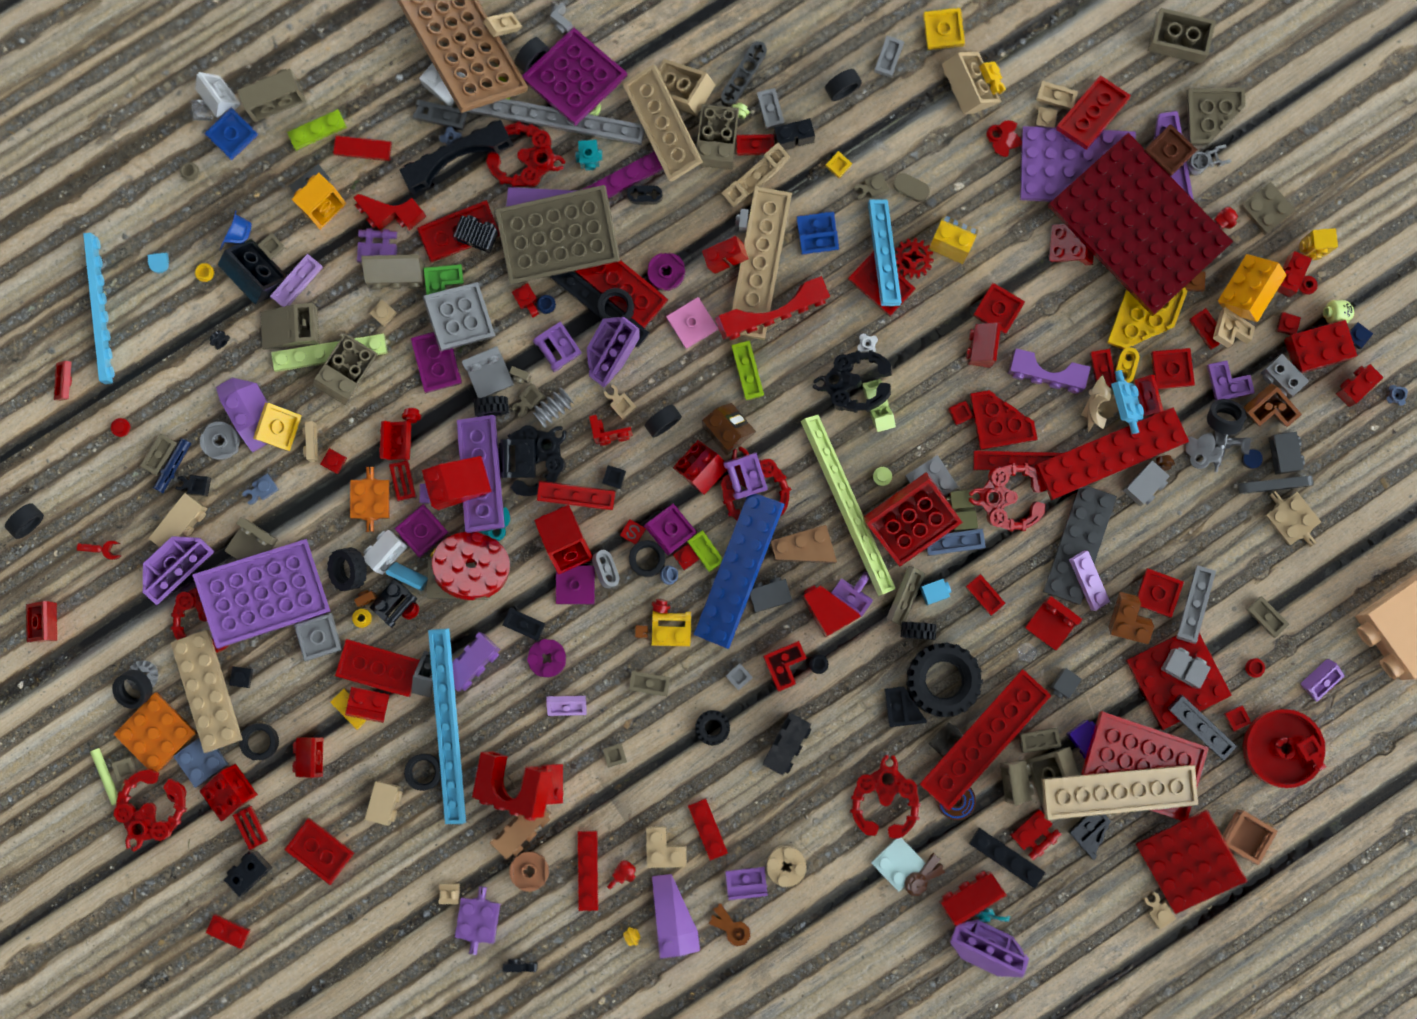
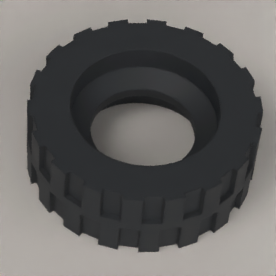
M356 548L338 549L329 556L327 562L328 576L332 585L339 589V591L361 588L360 586H363L364 581H366L367 564L361 555L362 553L357 551ZM345 560L350 567V578L346 576L344 570Z

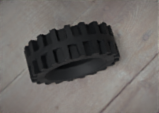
M937 643L919 651L910 662V667L906 674V685L908 686L910 697L924 712L938 717L957 716L960 713L966 712L969 707L976 703V699L981 693V684H983V679H981L982 670L977 664V659L967 649L965 650L957 644ZM949 662L960 671L962 678L961 686L952 697L939 698L928 689L926 674L934 664Z

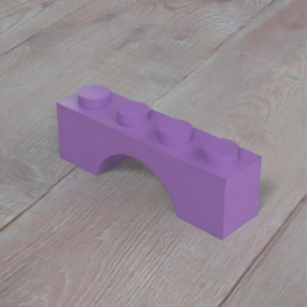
M1016 348L1012 354L1008 374H1011L1015 379L1023 380V378L1031 379L1030 382L1035 384H1042L1043 382L1049 384L1051 388L1060 389L1063 387L1067 388L1071 393H1079L1086 388L1090 367L1072 362L1065 370L1051 373L1038 365L1035 353Z

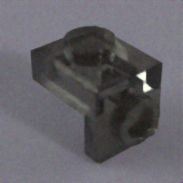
M947 723L928 744L944 757L953 745L962 738L963 734L959 732L956 726Z

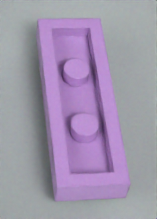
M307 254L270 297L282 307L289 306L323 268L322 265Z
M1084 550L1070 558L1069 561L1090 609L1096 611L1109 603L1110 600L1089 552Z

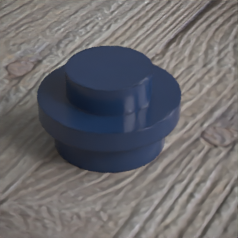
M550 295L541 296L537 301L538 310L543 314L552 313L556 308L555 299Z

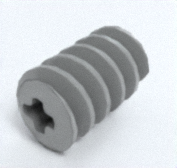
M561 387L559 388L560 394L552 393L554 399L548 396L546 397L547 404L543 401L540 402L542 408L534 406L535 413L533 412V414L544 428L547 427L546 421L551 424L553 423L552 416L559 419L558 412L565 414L564 407L569 410L572 409L570 403H573V401Z

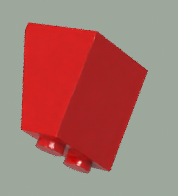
M569 504L534 520L547 554L558 574L592 560L591 551Z
M813 585L804 591L805 595H803L802 599L824 637L831 635L861 617L857 611L822 586L816 588Z

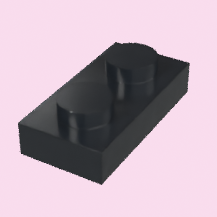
M512 608L509 609L503 622V626L536 641L539 640L546 623Z

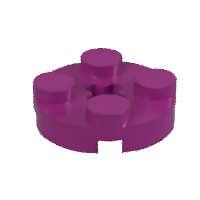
M674 253L655 255L648 265V276L651 284L657 289L666 292L679 287L685 277V267L681 258ZM671 268V274L669 276L662 275V269Z
M543 639L536 642L530 648L527 661L530 669L536 675L550 678L557 676L565 668L566 652L557 641ZM550 653L552 655L550 657L552 662L543 663L544 658L542 656Z

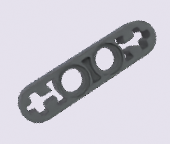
M756 41L750 46L722 91L721 101L725 106L732 107L733 104L738 102L766 57L767 47L763 42ZM760 47L762 48V53L759 52L755 60L753 58L755 55V49L758 50ZM747 62H751L754 65V68L750 71L745 70L743 67ZM740 77L745 82L742 86H736L734 80ZM733 88L735 90L733 93V100L729 99V101H727L726 95L729 96Z
M1313 476L1238 484L1239 494L1302 488L1313 486L1314 482Z

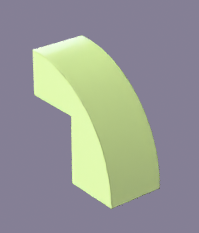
M881 379L862 384L866 399L876 396L878 385L883 383ZM888 400L871 410L870 415L877 432L896 427Z

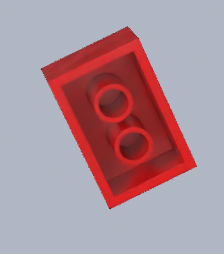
M1346 320L1292 334L1284 339L1291 363L1302 374L1350 361L1358 356Z

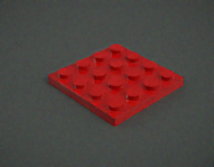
M1200 633L1196 644L1177 639V635L1126 660L1161 730L1180 722L1167 709L1180 694L1199 711L1232 696ZM1183 648L1189 652V656L1193 659L1199 657L1207 662V666L1211 667L1201 688L1195 689L1161 670L1171 649Z
M1207 809L1136 843L1137 848L1175 914L1247 882L1243 871Z

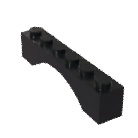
M500 119L490 122L488 126L482 129L472 131L470 135L464 138L456 139L450 145L441 146L431 154L423 155L415 162L405 164L399 170L408 189L414 195L430 187L439 171L454 159L474 152L497 154L514 145Z

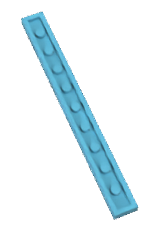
M431 629L428 630L445 824L466 823L450 630Z

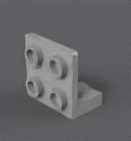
M497 346L462 361L478 398L487 397L514 385Z

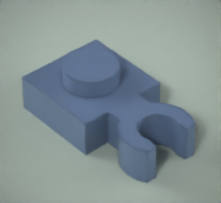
M267 473L252 483L253 490H246L242 495L246 497L251 494L252 499L247 503L253 505L257 502L258 497L265 500L277 492L279 488Z

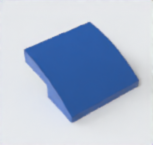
M834 211L796 216L802 255L839 250Z

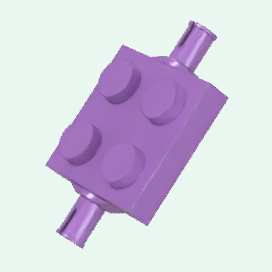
M479 886L478 898H461L455 938L466 939L471 942L469 954L477 955L478 943H495L501 903L485 899L487 887Z

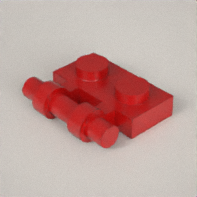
M1038 809L1010 836L1022 850L1029 846L1033 849L1028 854L1033 861L1038 856L1041 857L1044 854L1043 851L1051 844L1054 845L1062 834L1058 829L1053 833L1048 831L1053 824L1050 820L1045 819L1043 812ZM1043 834L1046 839L1037 845L1034 841Z

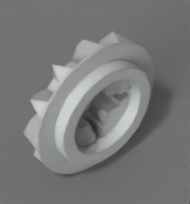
M141 660L136 661V663L130 666L129 670H141L142 673L149 672L146 676L151 681L152 687L155 686L158 680V670L153 663ZM127 681L133 689L140 691L134 682Z

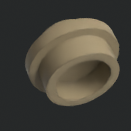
M192 162L183 164L180 169V174L186 181L196 180L200 173L198 166Z

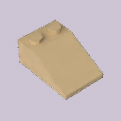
M663 59L658 67V71L676 108L697 116L702 104H705L716 86L706 72L667 59Z

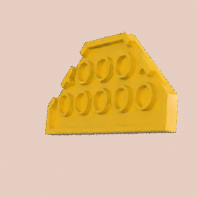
M1184 287L1154 316L1126 289L1107 344L1124 350L1174 328L1187 294L1186 288Z

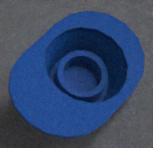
M235 210L232 224L223 240L220 251L225 243L240 244L245 242L250 235L251 222L236 215L237 210Z

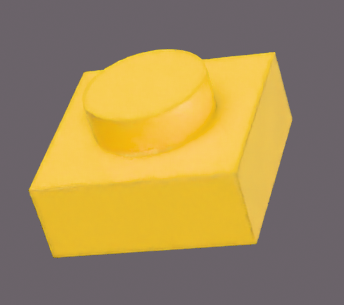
M838 151L825 167L840 179L852 166V163Z

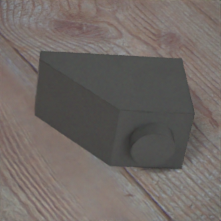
M424 651L413 675L412 693L431 697L433 693L430 652Z

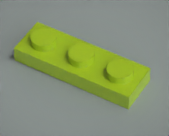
M339 109L287 133L294 149L297 151L346 129L347 126Z
M750 340L731 345L745 400L763 397L764 392Z

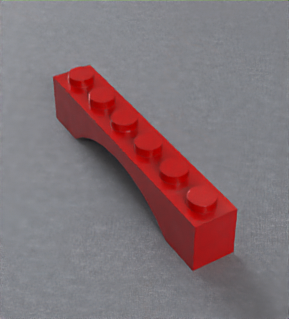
M822 276L800 285L793 298L777 310L766 313H751L734 309L717 316L715 321L723 340L729 338L732 341L741 337L740 333L746 331L747 334L757 331V327L760 325L768 327L775 324L774 320L781 318V321L792 317L791 313L796 311L798 314L808 311L809 306L815 305L816 308L826 304L825 300L830 295Z

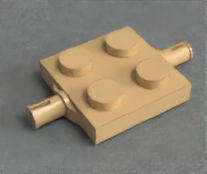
M1276 490L1272 492L1269 496L1276 505L1265 516L1285 542L1290 546L1297 540L1304 538L1309 547L1316 544L1317 542L1310 533L1321 521L1301 495L1295 492L1290 497L1282 499Z

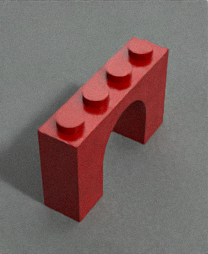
M494 751L481 752L472 798L479 800V803L483 805H494V809L508 810V813L511 815L524 816L523 819L528 821L544 818L553 771L539 766L525 767L521 790L517 797L513 799L508 795L504 786V773L508 756Z

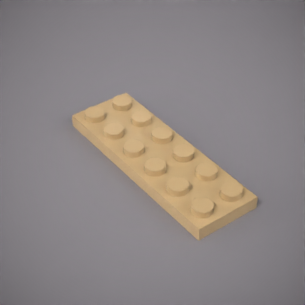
M653 64L623 83L668 180L672 182L703 163L657 66Z
M204 630L172 642L171 646L203 752L209 753L243 740L209 630Z

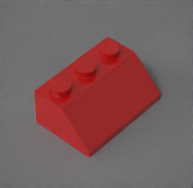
M981 871L975 875V880L970 883L965 881L958 886L959 889L953 893L949 891L941 896L942 900L939 903L955 926L1007 896L990 871Z

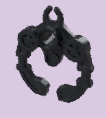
M869 350V352L856 351L847 355L841 354L835 358L833 362L834 367L826 376H819L813 380V388L817 391H826L831 396L834 408L839 411L846 410L858 413V411L866 410L871 412L872 409L879 407L890 397L891 384L880 383L876 389V396L866 399V403H858L857 399L851 400L848 391L859 388L862 385L861 377L858 374L850 373L853 370V364H860L861 360H869V363H876L881 377L892 376V365L884 356L873 352V350ZM819 381L824 382L821 387L817 386L816 383Z
M525 425L520 430L508 435L507 439H536V464L546 461V468L549 471L544 476L546 482L555 483L561 472L566 468V462L561 457L560 444L566 439L567 431H562V437L560 438L555 436L556 431L563 429L562 426H556L549 432L538 431L531 425ZM549 439L552 442V446L546 450L543 444ZM500 442L498 444L501 477V472H503V445ZM515 480L510 488L517 495L535 496L538 493L539 483L529 487L524 481Z

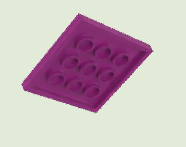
M574 27L522 75L528 86L574 126L586 117L628 76L625 70Z

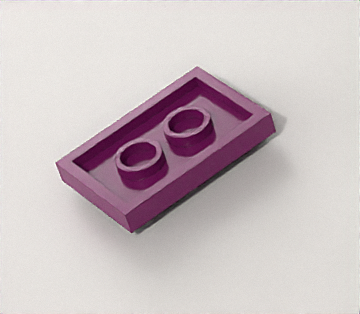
M434 332L411 338L425 393L462 384L453 348L440 351Z

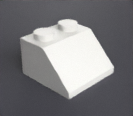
M448 57L449 61L456 62L454 58ZM431 63L420 76V82L423 87L443 103L453 107L455 101L435 66ZM461 72L456 73L459 77H466Z
M390 530L382 531L377 537L378 541L373 546L370 545L363 553L365 554L363 556L365 562L372 570L381 575L386 572L408 547Z

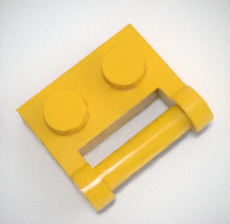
M653 611L652 646L690 647L691 612H685L684 614L658 613ZM685 621V627L658 626V622Z

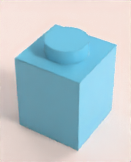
M944 579L920 587L926 606L950 597L951 588Z

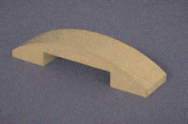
M779 142L764 154L765 157L738 181L735 180L722 192L733 207H736L752 195L755 186L761 187L789 160L790 155Z

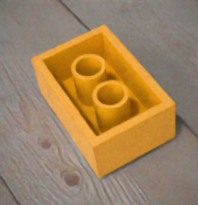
M320 173L311 176L307 184L303 188L298 189L292 198V201L303 214L320 230L347 204L335 187Z
M1246 254L1218 299V303L1222 308L1226 307L1239 317L1258 322L1287 274L1278 262Z

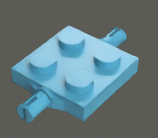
M1122 370L1114 372L1117 382L1111 385L1121 420L1129 424L1131 434H1137L1140 432L1137 422L1144 420V409L1138 399L1139 391L1133 383H1127Z

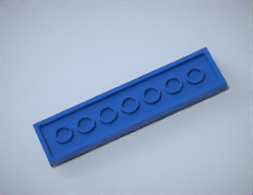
M759 494L746 497L694 632L695 636L724 648H730L785 504Z

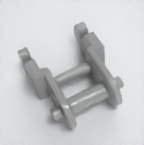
M1225 144L1215 147L1212 151L1206 150L1210 160L1208 167L1212 168L1217 164L1219 167L1226 163H1231L1230 159L1225 161L1219 160L1217 151L1221 148H1226ZM1211 154L1215 155L1216 161H1212Z

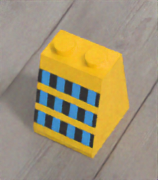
M944 215L929 250L963 264L975 241L978 230Z

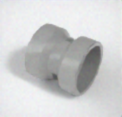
M1196 152L1187 161L1188 171L1191 175H1200L1209 166L1210 160L1208 155L1204 152Z

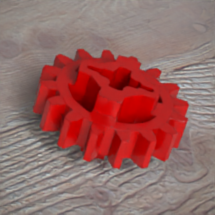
M908 238L906 244L901 241L899 244L900 248H895L897 253L895 254L896 265L898 266L897 272L902 271L903 277L909 275L910 280H912L913 276L920 279V274L927 275L926 269L931 270L932 266L930 264L934 262V259L930 257L933 255V251L928 252L930 245L924 246V240L918 243L917 238H914L913 242ZM911 248L910 251L902 253L905 249ZM911 256H915V262H912ZM924 264L922 268L916 270L917 266Z

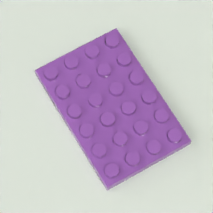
M1023 126L1020 200L1051 202L1128 132L1136 140V131L1103 130L1091 146L1085 150L1058 132L1056 128Z
M307 539L193 574L217 649L330 612Z

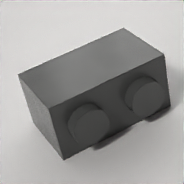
M1297 431L1269 437L1275 475L1298 472L1304 469L1305 459L1301 455V438L1297 435Z
M781 577L771 579L770 584L763 585L762 582L754 584L750 593L755 613L792 602L786 579L781 580Z

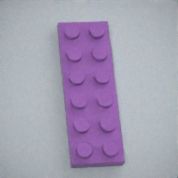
M488 415L457 420L460 460L482 456L492 489L491 493L463 502L465 532L471 533L505 528L496 417Z

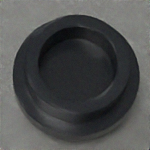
M815 655L809 662L811 671L816 674L824 673L829 666L827 658L823 655Z

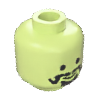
M1331 300L1323 309V316L1329 324L1343 320L1349 323L1354 316V308L1346 300Z

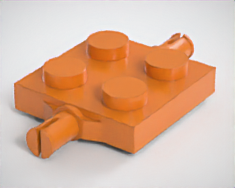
M366 467L365 479L350 480V518L365 520L366 532H374V521L390 519V481L375 479L374 467Z

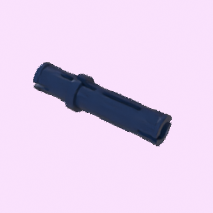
M180 438L166 466L160 470L161 474L152 487L153 489L164 494L171 479L175 478L174 474L192 443Z

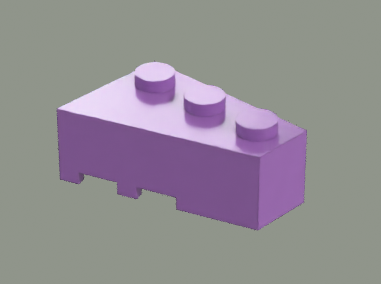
M478 632L475 636L476 639L470 645L468 644L464 648L465 651L452 662L454 688L457 691L462 689L466 691L472 685L471 680L475 676L479 677L486 670L484 666L489 661L491 663L494 662L499 656L498 652L501 649L484 633Z

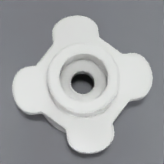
M861 334L859 336L860 344L857 346L858 351L869 352V350H873L875 352V344L878 338Z

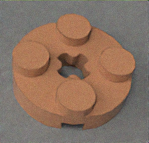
M528 851L521 853L510 866V879L522 891H536L547 881L549 865L544 856L536 852ZM528 866L535 870L531 877L524 873Z

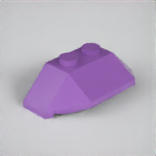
M625 317L604 318L587 347V359L590 369L589 376L602 387H606L624 366L639 340V328Z
M231 378L218 385L216 389L219 400L238 434L250 450L254 452L267 445L253 439L265 402L268 403L258 384Z
M171 536L143 562V593L158 605L210 557L214 551L201 538Z
M979 920L955 926L950 943L961 959L996 976L1023 977L1025 975L1029 958L1024 954L1014 937Z

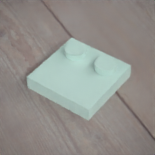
M902 838L894 839L871 862L898 892L904 887L905 879L913 872H920L925 865V862Z

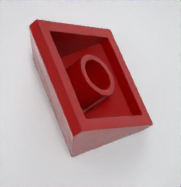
M41 601L26 604L27 643L58 641L56 602Z

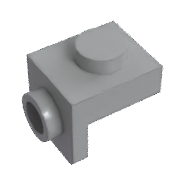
M563 2L553 7L550 12V18L557 31L567 34L573 26L571 22L562 16L566 12Z

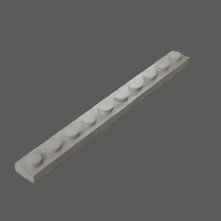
M503 99L467 111L468 113L516 122L520 121L522 123L642 145L645 132L642 124L589 114L574 126L555 108L510 99Z

